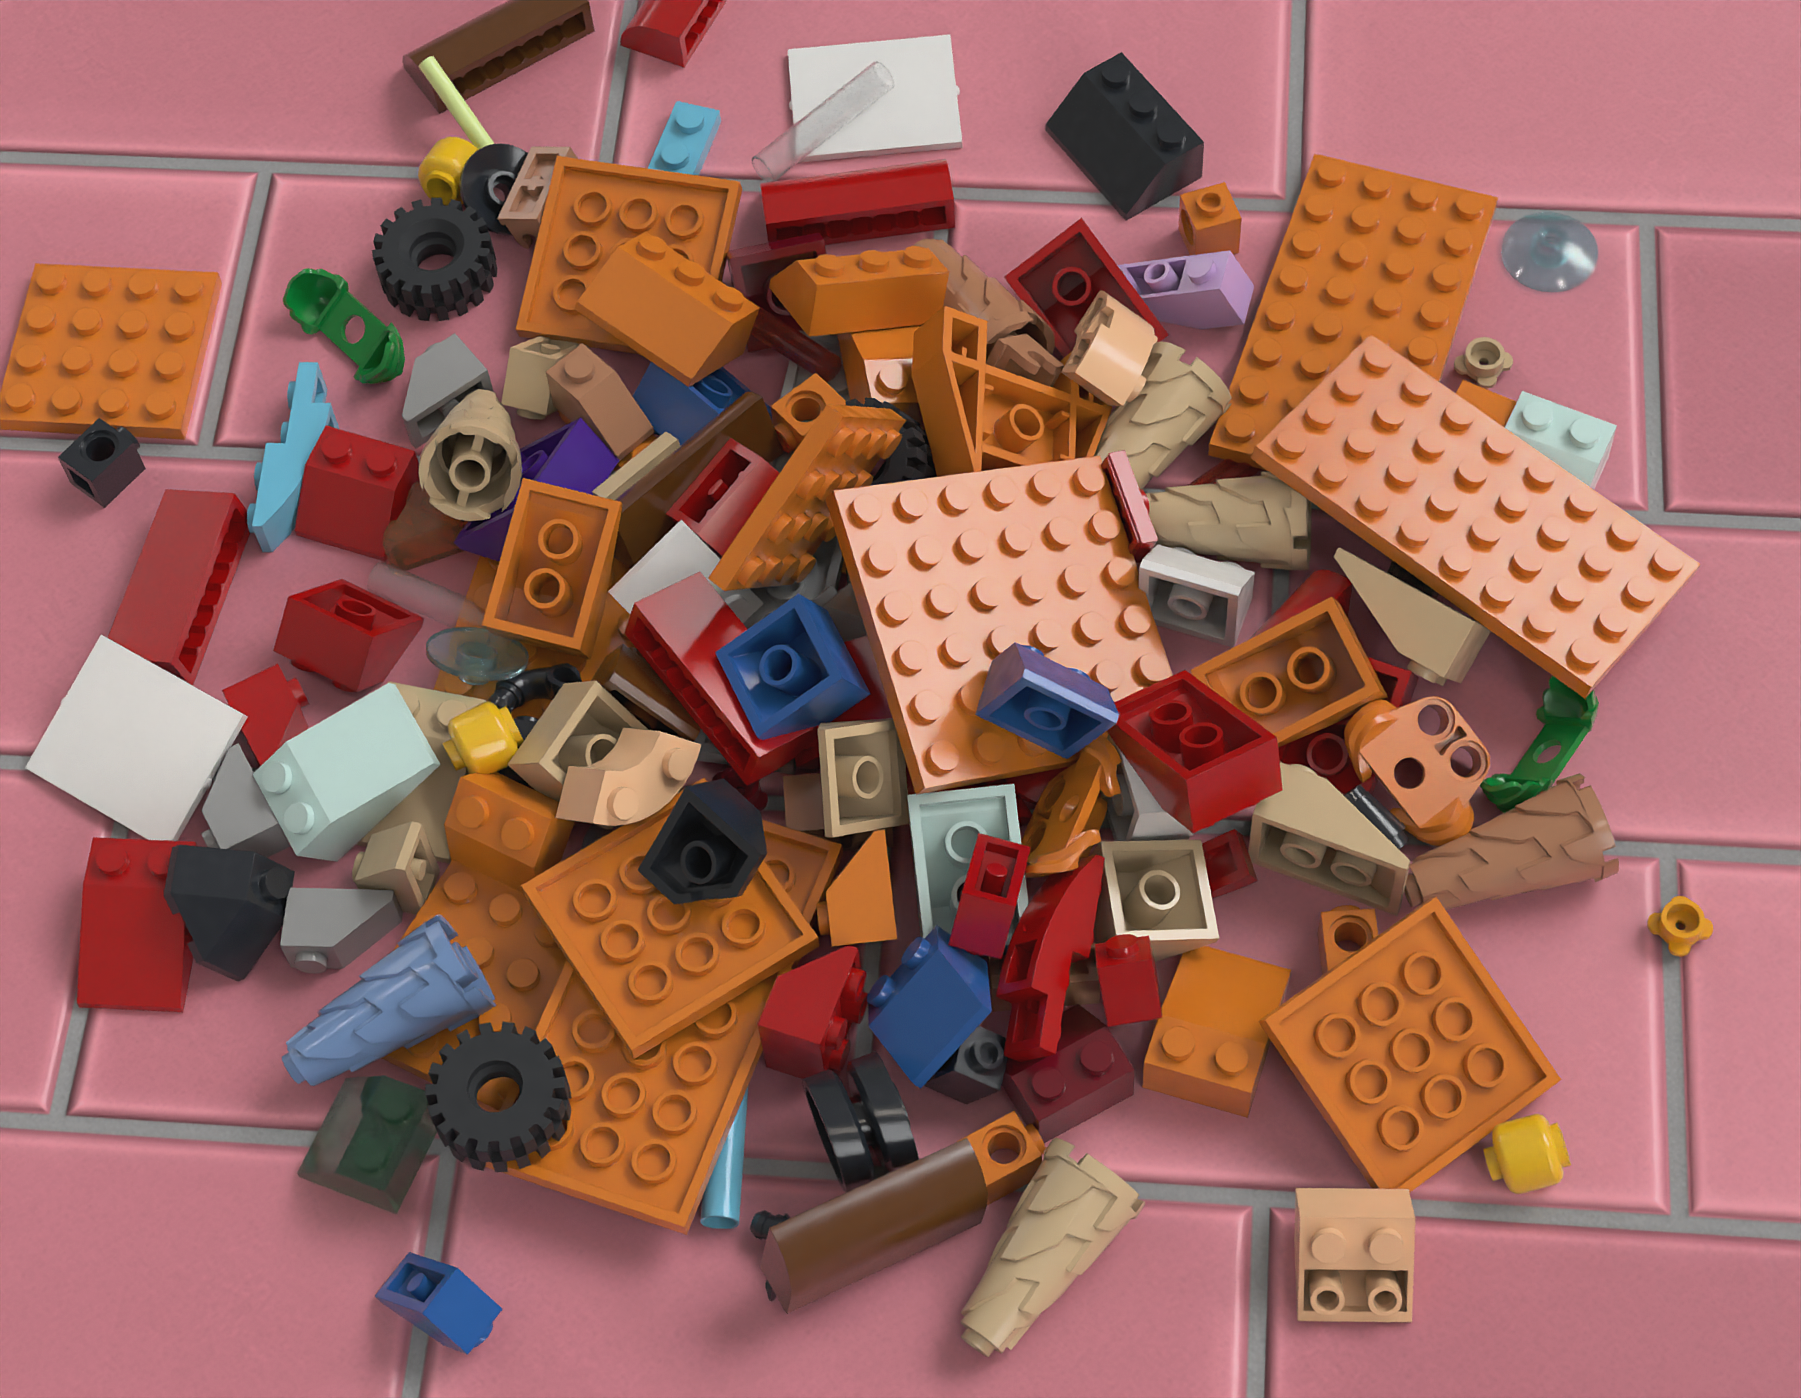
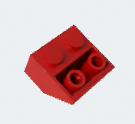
M730 438L666 514L675 524L682 520L721 559L780 473L762 457Z
M847 945L777 976L757 1024L767 1068L801 1079L827 1069L842 1071L851 1045V1041L846 1039L853 1022L861 1023L868 1006V993L864 992L866 971L861 970L858 948Z

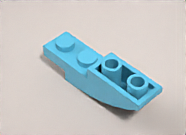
M299 362L296 381H290L288 385L287 400L291 412L289 422L284 421L281 426V443H266L263 462H257L255 466L254 482L258 493L256 503H251L248 507L247 525L249 532L255 533L262 552H273L295 529L305 464L324 427L327 425L340 429L331 403H326L327 387L318 362Z

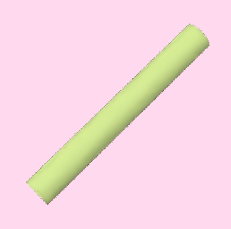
M434 56L423 60L418 67L471 143L478 150L484 146L495 144Z

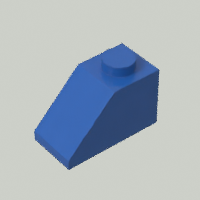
M411 1252L405 1256L375 1295L382 1304L443 1346L467 1355L474 1347L479 1346L487 1339L493 1329V1321L502 1311V1308L457 1267Z

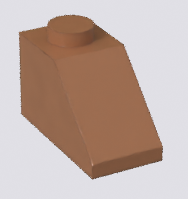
M583 343L546 371L553 406L572 422L581 417L619 461L654 433V427L616 371Z

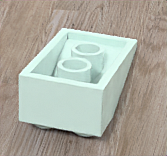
M1524 391L1521 392L1505 426L1507 430L1592 489L1595 488L1609 458L1617 425Z
M387 683L286 741L253 773V776L296 856L337 862L441 764L395 684Z
M1014 784L907 795L921 937L925 938L936 925L951 935L978 833L1021 844ZM1023 876L1003 955H1006L1019 920L1028 906L1025 876Z

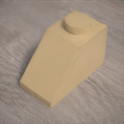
M538 336L511 347L501 404L517 408L518 415L530 419H545L547 415L557 411L558 409L552 403L546 371L580 344Z
M411 821L371 834L366 851L358 853L352 870V879L358 889L394 890L402 912L416 915L432 892L440 872L422 823Z

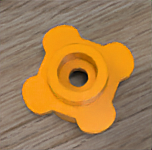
M1684 896L1672 898L1665 905L1661 913H1652L1647 921L1648 930L1652 934L1660 935L1668 944L1669 952L1678 957L1688 955L1694 943L1700 939H1709L1713 933V924L1709 919L1705 918L1702 909L1695 902ZM1679 922L1683 923L1685 925V929L1679 930L1676 928L1675 924Z

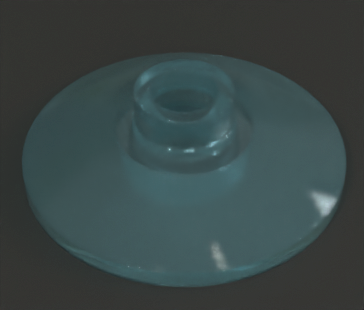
M1538 212L1524 216L1510 226L1503 238L1501 256L1507 271L1521 284L1543 292H1562L1579 286L1591 276L1598 259V246L1591 231L1575 218L1557 212Z
M456 627L445 629L433 634L426 643V655L431 663L447 673L458 676L461 681L471 685H483L489 681L512 678L521 674L528 666L529 654L520 642L495 636L483 628Z

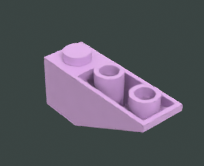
M1230 250L1117 265L1158 321L1197 329L1244 325L1254 285Z

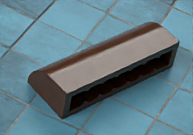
M508 0L404 55L402 58L404 69L440 114L448 110V108L418 67L423 60L434 56L462 98L467 100L593 33L595 30L589 1Z
M745 392L615 499L622 502L623 505L614 558L631 569L676 525L666 513L730 438L756 453L769 464L784 453L762 396L753 392Z
M965 1138L770 1227L760 1268L786 1314L980 1224L987 1208L988 1195L980 1163L969 1140Z

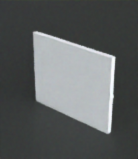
M950 35L788 49L792 101L789 102V108L793 111L797 163L963 148L957 99L960 89L956 86Z
M100 635L66 697L61 700L58 711L25 768L148 840L178 841L204 793L212 785V779L248 716L111 639Z

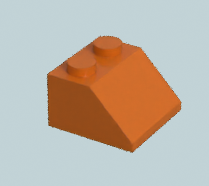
M498 772L490 774L471 773L460 777L444 828L451 861L454 859L523 893L522 884L561 862L575 821L556 818L559 806L558 801Z
M885 829L874 830L826 890L827 900L817 903L820 935L831 934L832 946L897 939Z

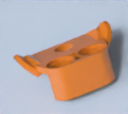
M1432 696L1417 699L1399 708H1396L1386 700L1379 699L1369 702L1357 711L1348 721L1344 730L1345 746L1354 770L1362 783L1371 777L1373 771L1401 807L1392 808L1390 812L1406 826L1404 830L1418 840L1436 847L1468 834L1474 822V812L1469 800L1488 774L1490 755L1484 744L1455 707L1444 698ZM1425 706L1433 708L1440 717L1439 729L1433 735L1425 734L1418 725L1419 712ZM1459 747L1469 752L1472 758L1473 765L1471 771L1464 777L1458 776L1453 771L1450 763L1452 753ZM1404 758L1415 759L1423 769L1421 782L1412 789L1401 787L1394 778L1395 766Z
M1100 735L1079 750L1078 761L1049 781L1040 795L1021 840L1022 845L1031 847L1027 860L1029 866L1025 868V877H1049L1051 874L1078 868L1079 859L1089 857L1093 845L1101 842L1099 830L1107 812V801L1098 794L1100 789L1107 797L1121 793L1116 770L1117 765L1122 762L1116 748L1103 735Z

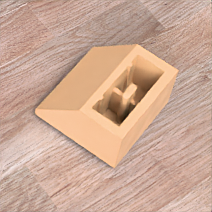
M1296 1188L1294 1242L1297 1320L1412 1322L1415 1214L1409 1189Z

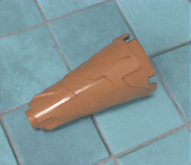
M922 239L913 245L929 248L950 271L943 306L988 321L986 361L999 338L1028 334L1053 355L1055 337L1048 324L1023 300L1018 301L995 278L988 277L966 255L962 257L942 239Z
M1580 773L1556 781L1557 785L1516 805L1514 809L1494 817L1491 821L1469 830L1470 833L1416 857L1409 865L1404 889L1409 905L1415 907L1423 904L1430 898L1437 897L1445 910H1450L1490 898L1492 901L1519 893H1527L1538 889L1545 890L1594 879L1597 882L1617 874L1619 871V859L1616 858L1606 862L1604 860L1603 851L1614 848L1616 845L1605 813L1593 788L1590 785L1580 789V785L1584 783L1585 778Z

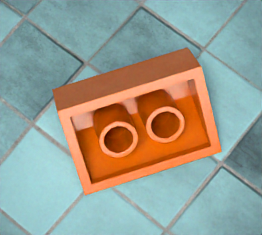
M644 232L616 248L577 300L574 309L690 387L744 353L760 308L746 299L737 289L725 285L707 273L698 263L689 261L668 247L662 239Z
M909 246L905 250L888 252L866 250L857 255L835 256L824 254L816 259L796 260L770 279L769 288L805 333L812 337L922 325L943 307L950 271L929 248Z

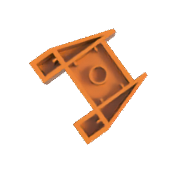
M943 306L914 332L912 379L937 477L1094 456L1112 406H1108L1063 373H1060L1052 388L987 365L988 321ZM1069 353L1060 361L1064 366L1070 358L1071 353Z

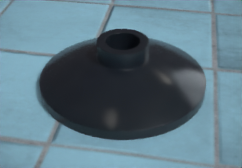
M502 143L484 146L469 157L461 172L460 193L465 208L470 206L476 210L478 219H484L489 231L511 236L512 234L507 226L501 225L497 218L528 153L516 146ZM493 188L502 190L505 196L504 201L499 200L495 196Z

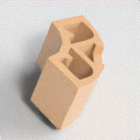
M1099 291L1074 330L1077 334L1076 344L1061 373L1108 406H1123L1126 401L1128 403L1132 402L1142 391L1146 378L1141 374L1149 358L1152 346L1157 342L1158 337L1154 335V328L1151 324L1106 292Z
M623 728L615 747L601 761L586 767L568 766L556 818L598 825L618 826L638 822L653 815L668 804L683 787L693 771L701 744L661 731Z

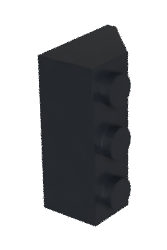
M1122 52L1083 73L1045 124L1047 133L1125 221L1202 178L1204 141Z

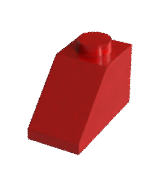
M278 663L222 690L228 705L248 716L241 731L259 766L263 765L286 741L306 731L309 727L301 710L302 707L309 705L307 697L296 677L288 681L286 680Z
M978 833L948 945L964 949L974 955H987L1002 959L1031 847Z
M1121 934L1109 938L1105 943L1095 944L1097 971L1108 1027L1162 1018L1157 969L1149 935L1136 937L1131 934Z

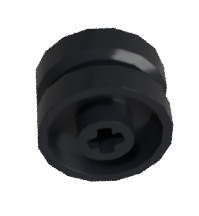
M876 1051L848 1061L846 1074L852 1094L850 1098L839 1076L830 1069L802 1079L803 1089L814 1123L831 1166L844 1192H849L873 1181L875 1171L868 1146H872L878 1161L889 1173L919 1160L904 1103L881 1057Z

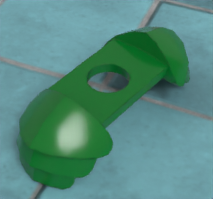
M306 268L289 280L283 297V303L290 310L291 318L301 324L302 330L307 334L312 335L322 331L359 366L353 376L354 379L361 383L376 384L391 381L402 374L405 355L403 341L397 328L392 322L387 327L349 292V285L345 279L323 269ZM361 317L365 324L364 335L358 342L350 343L345 335L346 326L352 318Z
M1553 675L1550 677V687L1546 688L1542 695L1543 706L1536 711L1537 719L1545 724L1511 775L1503 773L1494 774L1492 777L1484 779L1480 784L1488 800L1496 804L1500 811L1503 813L1510 811L1516 805L1553 786L1587 733L1592 730L1599 706L1594 689L1586 698H1583ZM1555 745L1561 746L1559 753L1553 759L1545 763H1537L1539 755L1544 750Z

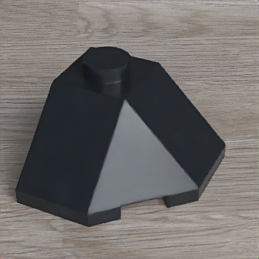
M724 778L686 786L639 866L638 871L673 904L742 896L767 855L761 812Z
M188 845L172 847L164 897L173 915L180 912L193 938L187 945L196 963L235 981L245 979L283 926L287 896L290 888L293 886L295 871L252 851Z

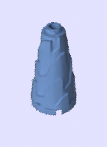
M442 915L434 916L397 943L399 946L397 949L359 975L361 979L359 982L318 1011L319 1017L303 1027L286 1042L288 1053L282 1056V1061L288 1073L297 1084L306 1080L311 1086H316L348 1070L351 1072L358 1071L403 1046L408 1049L446 1028L451 1031L481 1016L497 1005L493 1001L495 997L484 974L467 946L462 948L457 942L450 943V940L458 936V933Z

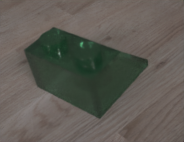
M385 1075L346 1078L297 1172L298 1176L397 1214L437 1134L427 1108L429 1103L425 1096V1090Z

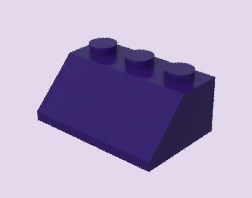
M580 417L520 449L522 464L521 483L522 479L526 478L593 495L592 491L608 479L619 459ZM520 486L515 498L503 512L502 508L491 513L490 519L468 521L454 540V543L462 550L500 561Z

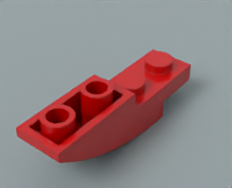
M1098 854L1079 859L1078 868L1051 874L1031 899L1010 941L1001 969L996 997L1012 1003L1004 1056L1018 1062L1056 1054L1057 1045L1061 1037V1020L1065 996L1070 982V965L1073 962L1089 958L1094 940L1093 930L1098 899L1102 890L1101 880L1105 858Z

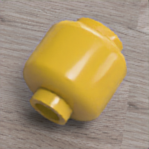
M445 137L438 140L419 166L418 178L426 195L430 199L442 198L443 205L449 206L451 199L460 201L461 205H463L460 193L461 172L466 161L478 148L469 141L459 137Z
M487 701L450 719L448 732L451 739L442 744L456 771L466 767L470 774H490L508 767V763L517 752L518 746L524 740L507 706L498 709L494 703Z
M1533 1114L1496 1125L1492 1131L1493 1146L1483 1149L1492 1180L1504 1179L1507 1188L1515 1194H1523L1556 1185L1563 1179V1168L1571 1166L1559 1123L1549 1124L1548 1120L1541 1114Z

